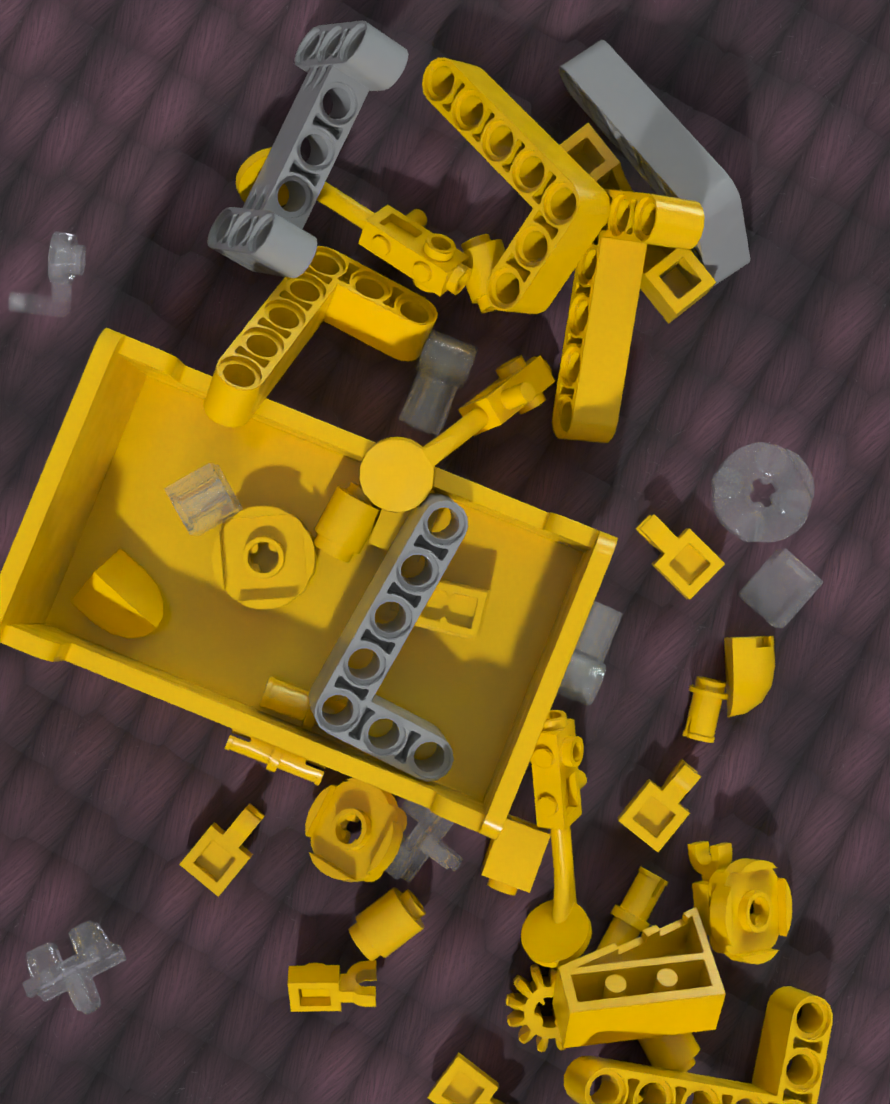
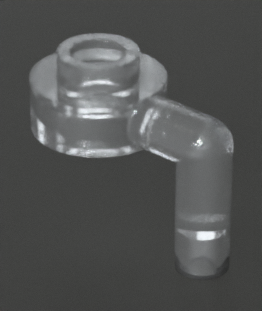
M54 232L52 235L48 256L49 281L52 282L51 296L11 292L9 296L10 312L53 317H65L70 313L72 283L75 275H83L86 264L85 245H78L76 234Z

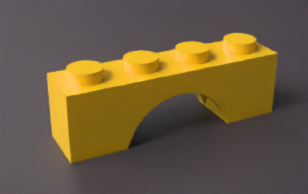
M589 123L560 144L603 189L634 192L624 175L620 161ZM647 244L640 289L669 324L705 296L717 282L690 249L685 250Z

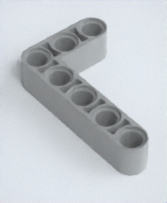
M601 39L560 66L559 74L573 99L658 195L693 200L701 204L705 217L704 229L698 244L690 250L717 282L716 284L750 262V253L742 203L732 179L605 40Z
M438 492L430 493L421 505L410 511L313 683L308 696L312 713L319 727L326 733L424 781H435L448 773L454 760L451 746L440 729L434 724L376 695V692L468 529V517L464 509L447 495ZM439 508H449L451 512L449 525L440 532L429 531L428 519L432 512ZM412 555L424 556L425 566L419 575L413 578H406L401 575L402 564L408 557ZM385 602L399 603V612L393 621L384 624L375 622V613L380 605ZM363 648L373 650V658L368 666L362 669H354L348 666L349 658L355 651ZM342 695L348 698L347 705L341 712L327 714L322 711L324 702L331 696ZM385 718L393 721L392 728L386 735L382 737L368 735L370 726L375 721ZM425 742L437 743L436 751L431 757L424 760L414 758L415 751L421 744Z

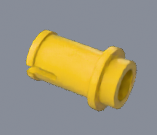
M696 677L695 685L689 686V691L693 692L683 736L702 742L714 743V734L722 699L728 700L729 696L725 692V682L707 677Z

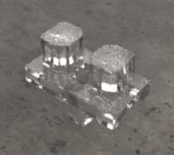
M405 800L402 809L415 819L418 824L408 837L403 834L400 849L393 862L385 871L394 879L402 878L407 882H411L429 857L447 870L451 868L453 871H457L463 863V858L442 841L454 822L432 813L430 809Z
M91 920L71 929L68 933L76 955L63 961L57 945L53 943L43 944L26 953L31 978L22 982L27 997L31 998L38 995L43 1001L47 1002L68 991L77 1010H82L86 1015L101 1007L100 996L93 977L127 959L122 947L110 942L99 923Z

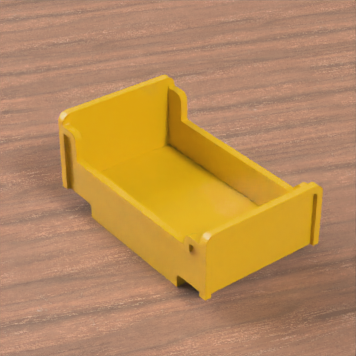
M105 328L95 343L1 570L0 643L46 661L70 662L430 809L432 813L497 840L600 588L618 538L559 514L543 511L434 466L435 480L432 490L435 491L434 493L438 492L447 495L464 509L468 517L466 535L441 579L491 590L479 641L414 626L376 692V695L434 724L440 729L453 750L454 760L451 769L444 777L435 781L417 779L326 733L320 727L313 725L310 730L302 727V721L259 707L269 676L275 677V679L311 690L313 683L388 552L369 544L373 530L360 554L354 553L349 563L341 561L316 547V569L306 591L289 604L274 609H252L230 597L226 590H223L216 581L211 563L212 546L219 531L221 532L224 525L239 511L254 506H273L298 517L311 533L314 540L318 534L314 528L337 486L348 489L351 482L360 485L359 469L362 459L376 442L267 398L245 425L234 428L217 424L205 413L203 405L212 376L186 366L177 357L112 329ZM449 508L439 509L431 532H440L449 525L451 520ZM266 542L259 544V552L250 555L251 564H259L263 573L270 572L271 563L278 562L279 559L278 552L270 551ZM120 548L147 572L156 583L163 599V617L157 628L144 637L127 639L110 634L93 623L70 602L93 572ZM421 555L419 562L406 559L401 569L420 574L425 566L424 556ZM379 606L375 613V622L381 624L391 622V620L378 618ZM363 648L355 651L349 658L348 666L354 669H362L368 666L373 658V650ZM333 695L330 697L345 704L348 702L346 696ZM386 718L375 721L370 726L368 735L372 737L386 735L391 730L393 721ZM425 742L416 749L414 758L424 760L431 757L436 751L437 743Z

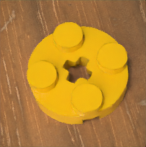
M254 506L241 510L224 525L213 542L211 563L216 581L223 590H226L230 597L252 609L267 610L289 604L306 591L314 575L317 553L316 546L313 544V537L298 517L281 508ZM263 542L268 543L270 551L278 552L279 556L278 562L271 563L270 572L267 573L261 572L259 564H251L250 555L259 552V544Z
M350 778L338 786L330 785L317 796L307 815L305 836L311 837V847L314 853L309 852L314 865L322 873L331 878L346 882H373L381 877L383 871L395 859L400 849L403 832L407 826V816L405 811L398 807L391 793L355 778ZM361 820V834L358 839H355L350 844L351 833L346 830L347 824L350 821L357 823Z
M743 858L731 863L725 871H715L711 876L708 885L711 896V931L709 941L715 952L723 953L734 961L762 964L771 960L779 951L771 948L775 945L779 935L787 937L792 921V896L786 879L777 878L773 870L777 867L773 863L765 860ZM751 904H753L754 907L752 914H750Z

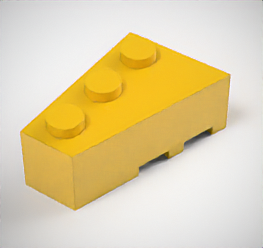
M697 907L683 912L682 919L662 928L654 925L642 930L641 937L621 946L612 943L558 967L552 1005L563 1048L716 1030L726 993Z

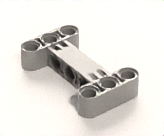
M363 20L313 27L300 43L294 60L295 65L308 74L243 208L228 207L219 214L210 229L207 240L208 246L253 272L288 278H297L303 274L316 253L317 238L302 229L368 92L384 91L395 84L407 64L409 55L407 49ZM326 92L331 95L333 101L332 111L329 115L325 113L323 108V98ZM305 137L311 146L310 157L306 162L303 160L300 152L301 143ZM282 184H285L289 191V199L282 208L278 202V191Z

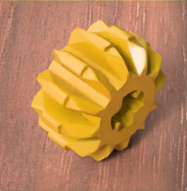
M533 964L530 966L533 981L529 982L524 977L517 975L513 982L521 993L506 995V1005L517 1009L507 1015L508 1025L510 1027L522 1026L518 1033V1039L523 1044L529 1042L537 1035L536 1045L537 1050L540 1052L546 1051L548 1040L555 1038L558 1049L564 1051L566 1048H563L554 1009H551V1016H542L540 1006L537 1005L538 1002L545 1005L544 998L553 997L558 967H549L548 976L542 977L538 964Z

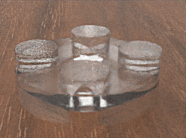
M752 443L734 451L721 463L711 482V500L717 518L730 533L736 535L744 542L771 543L791 536L804 525L811 508V501L814 499V480L803 459L795 452L778 445H771V443ZM757 479L763 485L772 483L776 492L769 496L772 504L768 507H764L761 502L753 503L750 498V494L754 491L752 483Z

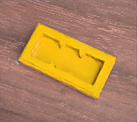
M401 569L403 577L413 578L419 575V573ZM440 579L414 626L479 641L491 590ZM385 602L380 605L378 618L393 621L398 615L399 603Z

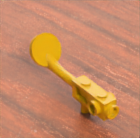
M271 148L256 152L238 170L236 188L244 203ZM325 181L316 201L326 205L363 229L358 244L412 278L415 286L422 291L435 293L438 296H441L447 290L454 295L462 291L472 273V269L466 266L469 256L457 249L451 238L443 234H434L424 228L427 224V217L422 210L414 209L405 216L387 204L374 213ZM282 184L278 191L280 206L287 204L289 199V191L285 184Z
M519 355L505 362L495 370L499 378L458 409L462 418L423 447L417 442L404 437H390L375 443L363 457L359 469V481L365 496L375 506L389 512H406L421 505L432 490L435 480V465L472 436L502 425L517 412L524 414L546 400L543 391L555 382L549 364L541 355L531 357L526 362L522 355Z
M550 710L529 761L532 764L537 827L549 828L551 833L554 899L544 902L532 910L525 919L521 930V942L528 956L535 963L550 968L560 967L579 958L588 947L592 935L591 922L586 912L576 901L570 825L582 815L580 790L586 785L587 777L583 771L578 769V766L583 758L584 745L582 738L576 736L575 720L567 719L566 713L560 710Z

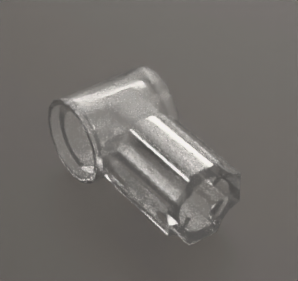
M432 329L418 360L416 371L419 372L403 407L399 421L426 434L439 436L448 418L458 389H463L479 348Z
M593 602L557 694L587 706L592 704L605 675L606 665L603 662L623 613L601 603Z

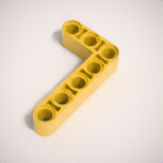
M436 58L430 62L423 74L422 88L427 100L533 208L487 280L486 293L488 301L498 311L527 314L542 313L550 306L606 224L611 207L609 196L483 69L448 58Z
M604 189L610 200V215L606 224L575 268L552 413V426L557 438L608 443L613 438L618 424L647 244L685 250L693 249L702 236L705 219L703 208L697 201L649 193Z
M317 246L314 258L305 272L297 278L285 277L220 357L203 404L204 411L211 420L222 426L235 428L245 425L323 321L400 361L416 360L420 357L436 322L437 310L423 296L334 249Z
M783 986L775 990L770 996L766 1007L752 1084L596 1056H581L574 1059L567 1067L564 1074V1087L570 1098L578 1104H685L687 1098L692 1093H694L692 1104H736L737 1101H739V1104H817L833 1023V1013L827 1001L819 996L792 986ZM802 1007V1014L797 1021V1013ZM792 1059L791 1068L787 1072V1065ZM602 1076L600 1088L595 1094L590 1096L592 1082L597 1077ZM648 1084L646 1097L638 1103L640 1090Z

